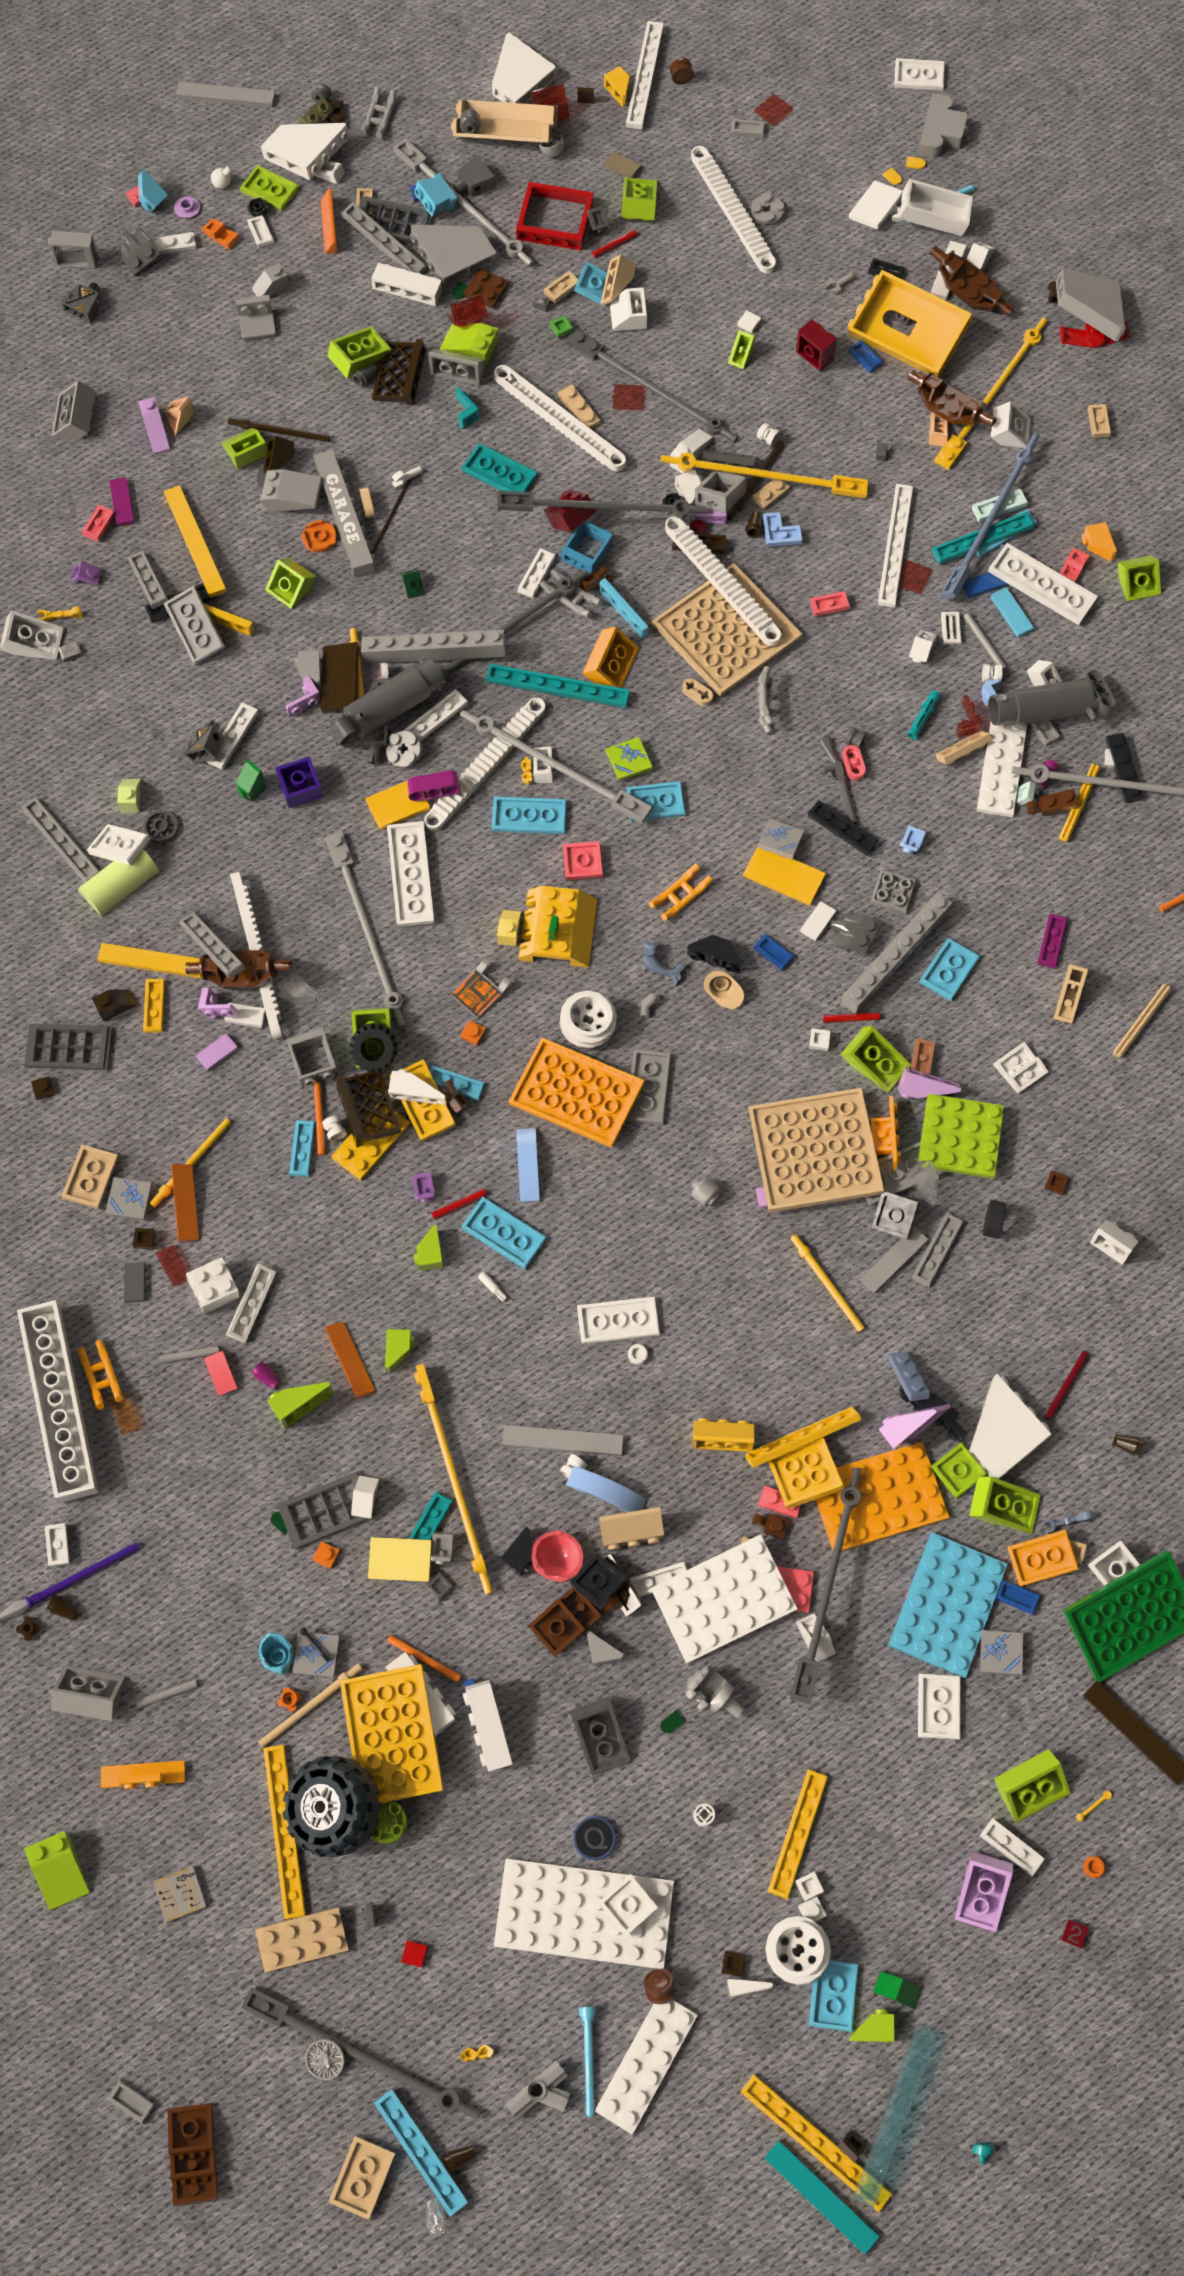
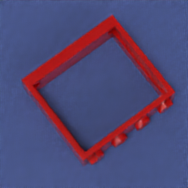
M528 182L516 227V240L582 251L589 224L586 211L593 208L594 192ZM537 196L585 204L578 234L524 225L531 197Z

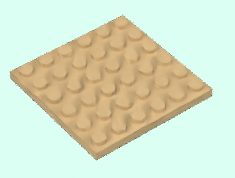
M735 563L726 569H728L729 574L733 575L734 579H737L738 584H741L742 588L746 589L747 594H750L751 598L755 599V603H758L760 608H763L764 613H767L768 617L772 618L773 623L779 628L781 639L777 645H766L710 581L704 583L652 620V625L720 697L802 638V633ZM769 633L767 635L769 639H775L777 637L774 633Z
M862 1088L748 1106L769 1213L884 1193Z

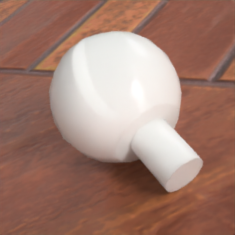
M228 165L225 169L217 168L212 172L211 182L216 188L225 189L230 185V173L233 171L232 166Z

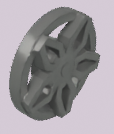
M158 810L147 816L143 828L145 834H148L151 838V841L163 843L170 841L176 835L178 822L172 813ZM160 815L157 820L152 819L153 817ZM167 816L171 817L174 820V822L168 821ZM147 825L152 828L149 833L147 832Z

